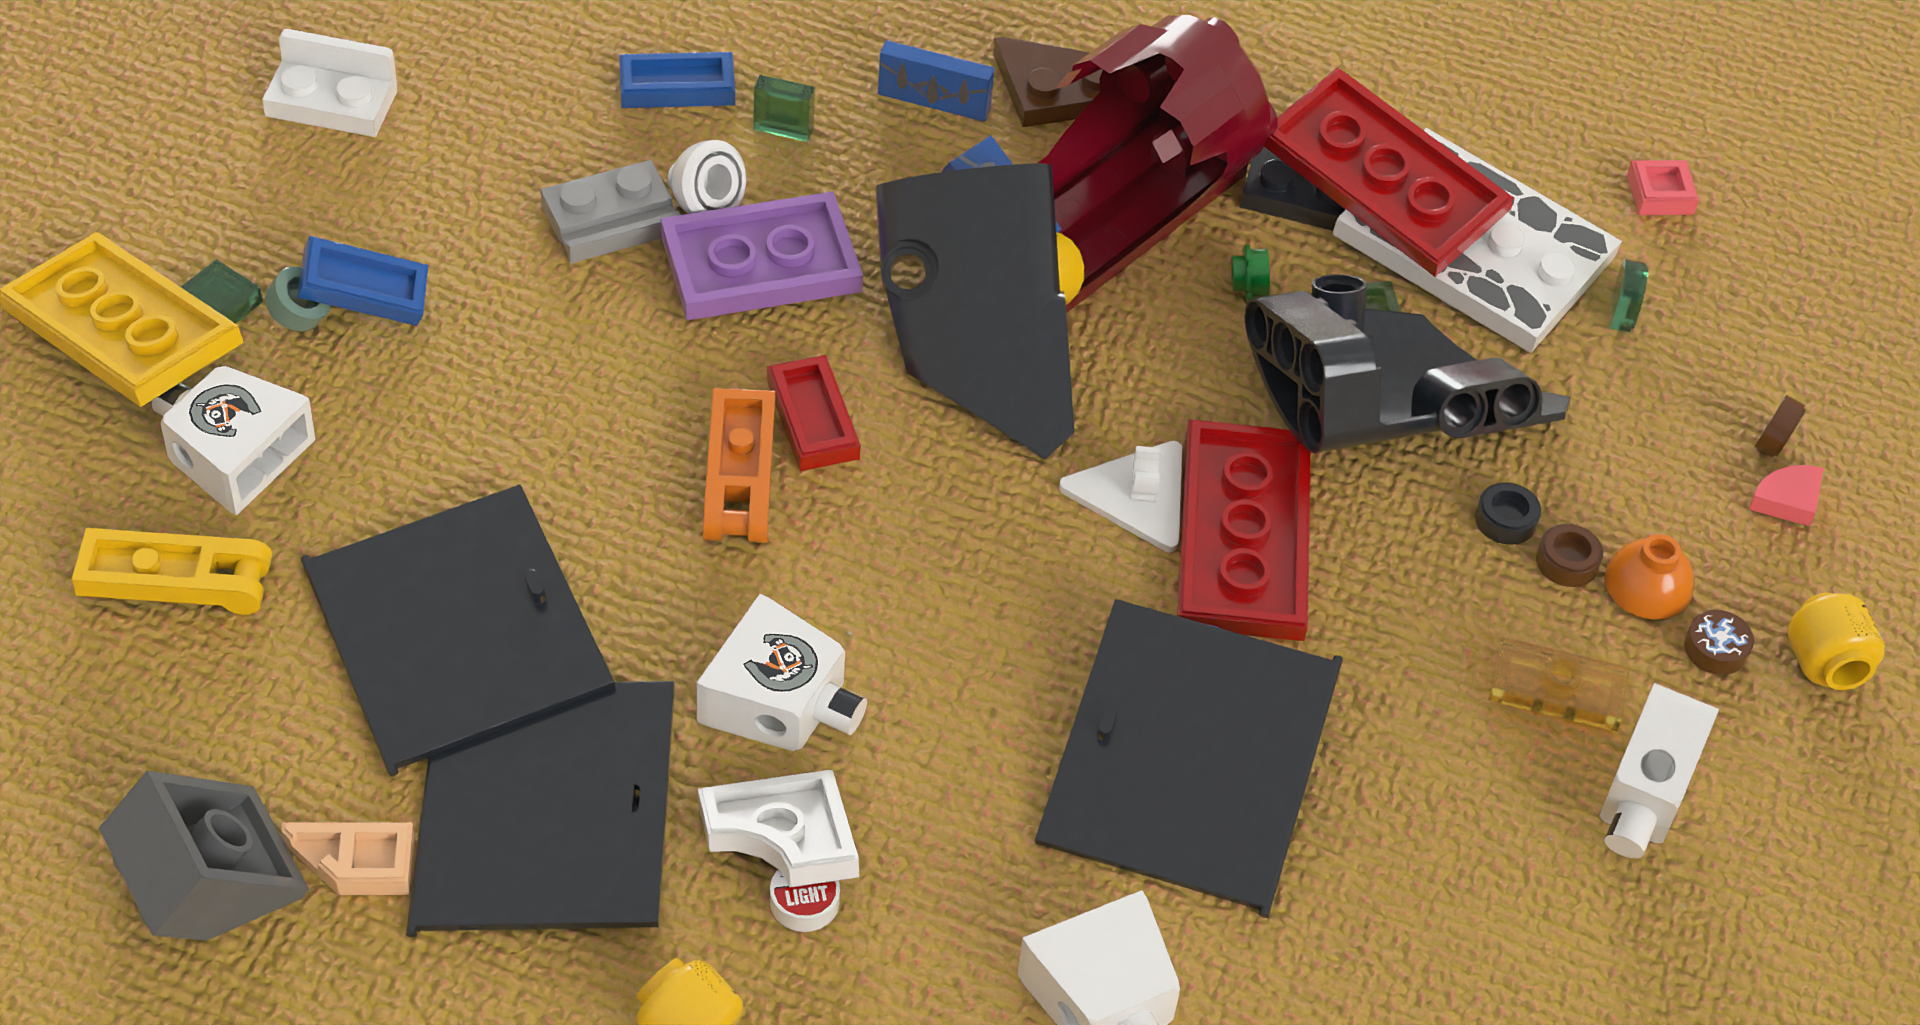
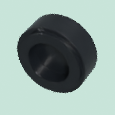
M1497 483L1489 486L1482 492L1475 512V521L1479 530L1489 539L1506 545L1520 544L1529 540L1534 535L1541 516V505L1537 497L1527 488L1514 483Z

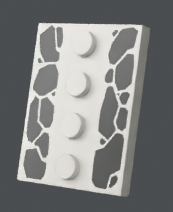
M1426 128L1425 132L1513 196L1514 201L1511 210L1436 277L1347 210L1337 218L1332 235L1532 353L1616 257L1622 241Z

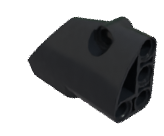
M1031 163L970 168L915 176L878 184L875 186L881 280L884 291L887 294L907 374L962 406L1045 460L1074 434L1065 294L1064 291H1060L1052 166L1049 164ZM904 260H913L919 263L926 274L922 284L910 290L898 287L891 279V271L897 263Z
M1345 274L1320 276L1312 282L1311 295L1306 291L1300 290L1250 299L1245 307L1244 321L1248 341L1266 390L1285 425L1295 438L1309 452L1314 454L1442 431L1452 438H1466L1565 420L1570 406V396L1541 391L1540 386L1535 380L1501 358L1477 360L1453 343L1423 314L1366 309L1367 283L1356 276Z

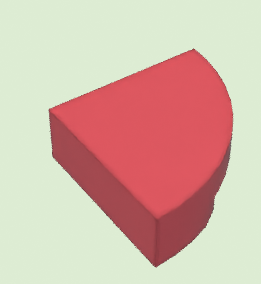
M1794 465L1770 473L1758 485L1749 510L1810 526L1816 513L1824 468L1810 465Z

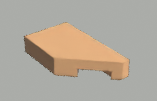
M282 822L281 832L286 847L338 895H410L415 837L413 823Z

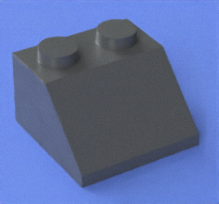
M146 771L99 827L113 856L114 865L122 874L140 910V917L149 928L152 936L207 941L302 899L309 891L305 880L254 786Z

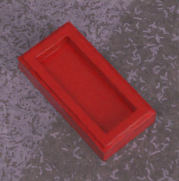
M822 355L767 366V383L770 391H775V405L799 470L805 471L859 460L861 445L827 356Z

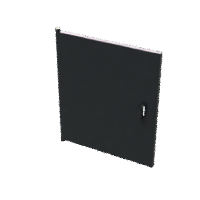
M521 484L314 558H310L309 555L301 557L304 570L387 772L391 777L396 776L399 773L398 769L615 688L614 679ZM544 595L546 600L542 603L541 597Z
M1115 599L1035 837V844L1259 909V916L1268 918L1343 658L1335 655L1333 660ZM1099 733L1103 735V740L1098 737Z
M674 681L615 682V688L428 757L406 936L416 937L417 931L659 927L675 694ZM635 790L640 791V796L636 795Z

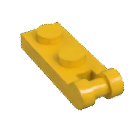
M86 528L71 580L76 596L223 606L235 614L251 615L256 613L261 606L264 588L259 581L269 571L272 551L265 543L252 539ZM217 568L232 569L234 575L216 574Z

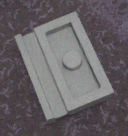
M652 160L540 189L541 206L560 244L565 246L570 264L662 239L660 218L681 215L679 211H675L672 205V198Z

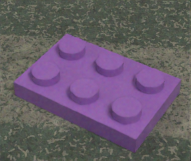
M834 191L660 218L661 238L686 321L862 292L863 274Z

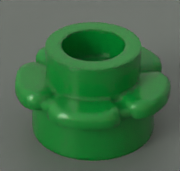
M1246 244L1243 247L1242 255L1231 257L1233 291H1245L1246 302L1252 299V296H1269L1270 293L1268 249H1251L1250 244Z

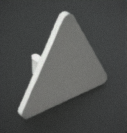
M1169 441L1154 447L1136 446L1135 453L1065 476L1060 480L1059 490L1063 495L1165 552H1174L1178 548L1182 473V445L1179 442Z

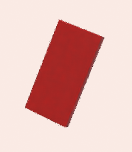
M1339 67L1334 69L1277 117L1278 127L1276 132L1267 139L1264 145L1267 150L1434 277L1511 210L1514 201L1513 196Z
M1188 419L1185 439L1177 600L1178 617L1217 626L1221 629L1246 636L1305 642L1308 630L1311 452L1295 438L1289 429Z

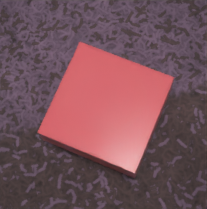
M1687 160L1631 161L1627 177L1638 215H1694L1699 199Z

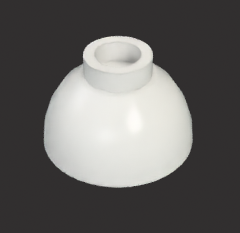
M720 140L702 141L690 146L671 166L668 173L669 187L679 206L688 214L740 206L746 190V169L740 154L732 145Z

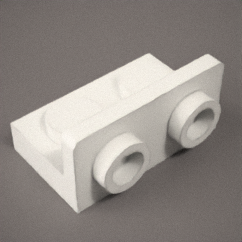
M283 29L279 37L282 62L262 99L265 116L376 137L397 93L393 51L387 47Z

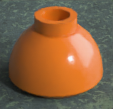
M1653 534L1647 538L1627 543L1615 553L1605 571V584L1612 599L1624 610L1642 618H1671L1684 611L1692 599L1695 583L1691 563L1681 550L1678 542L1668 535Z

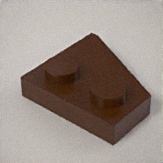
M1007 37L994 38L993 56L1022 127L1075 120L1100 93L1099 78L1103 69L1072 84L1070 83L1068 86L1055 88L1067 73L1072 72L1073 64L1090 52Z

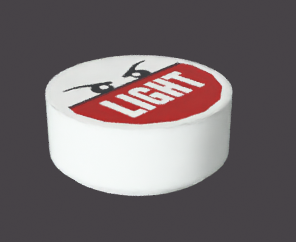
M779 869L776 871L770 884V908L780 924L791 930L810 932L823 928L836 916L840 900L839 880L789 887Z

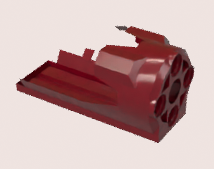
M1168 15L1153 26L1139 24L1125 28L1073 64L1072 72L1067 73L1055 88L1068 86L1070 83L1072 84L1103 69L1099 78L1100 93L1067 128L1048 155L1038 162L1052 166L1055 218L1062 229L1059 233L1073 241L1080 250L1084 262V281L1079 293L1066 305V313L1245 177L1248 163L1261 153L1267 139L1276 132L1278 118L1275 109L1269 102L1260 72L1244 48L1241 47L1236 33L1225 21L1218 18H1207L1203 21L1192 15Z

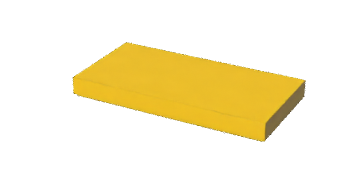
M98 232L93 233L0 288V305L3 310L139 407L144 406L244 343L237 324Z

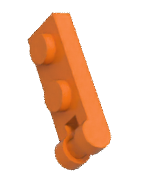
M713 388L703 540L723 541V535L748 536V542H768L775 391ZM725 501L750 502L749 510L725 509Z

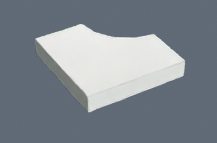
M833 770L698 789L699 810L709 852L737 851L760 857L781 871L789 887L859 877V858Z

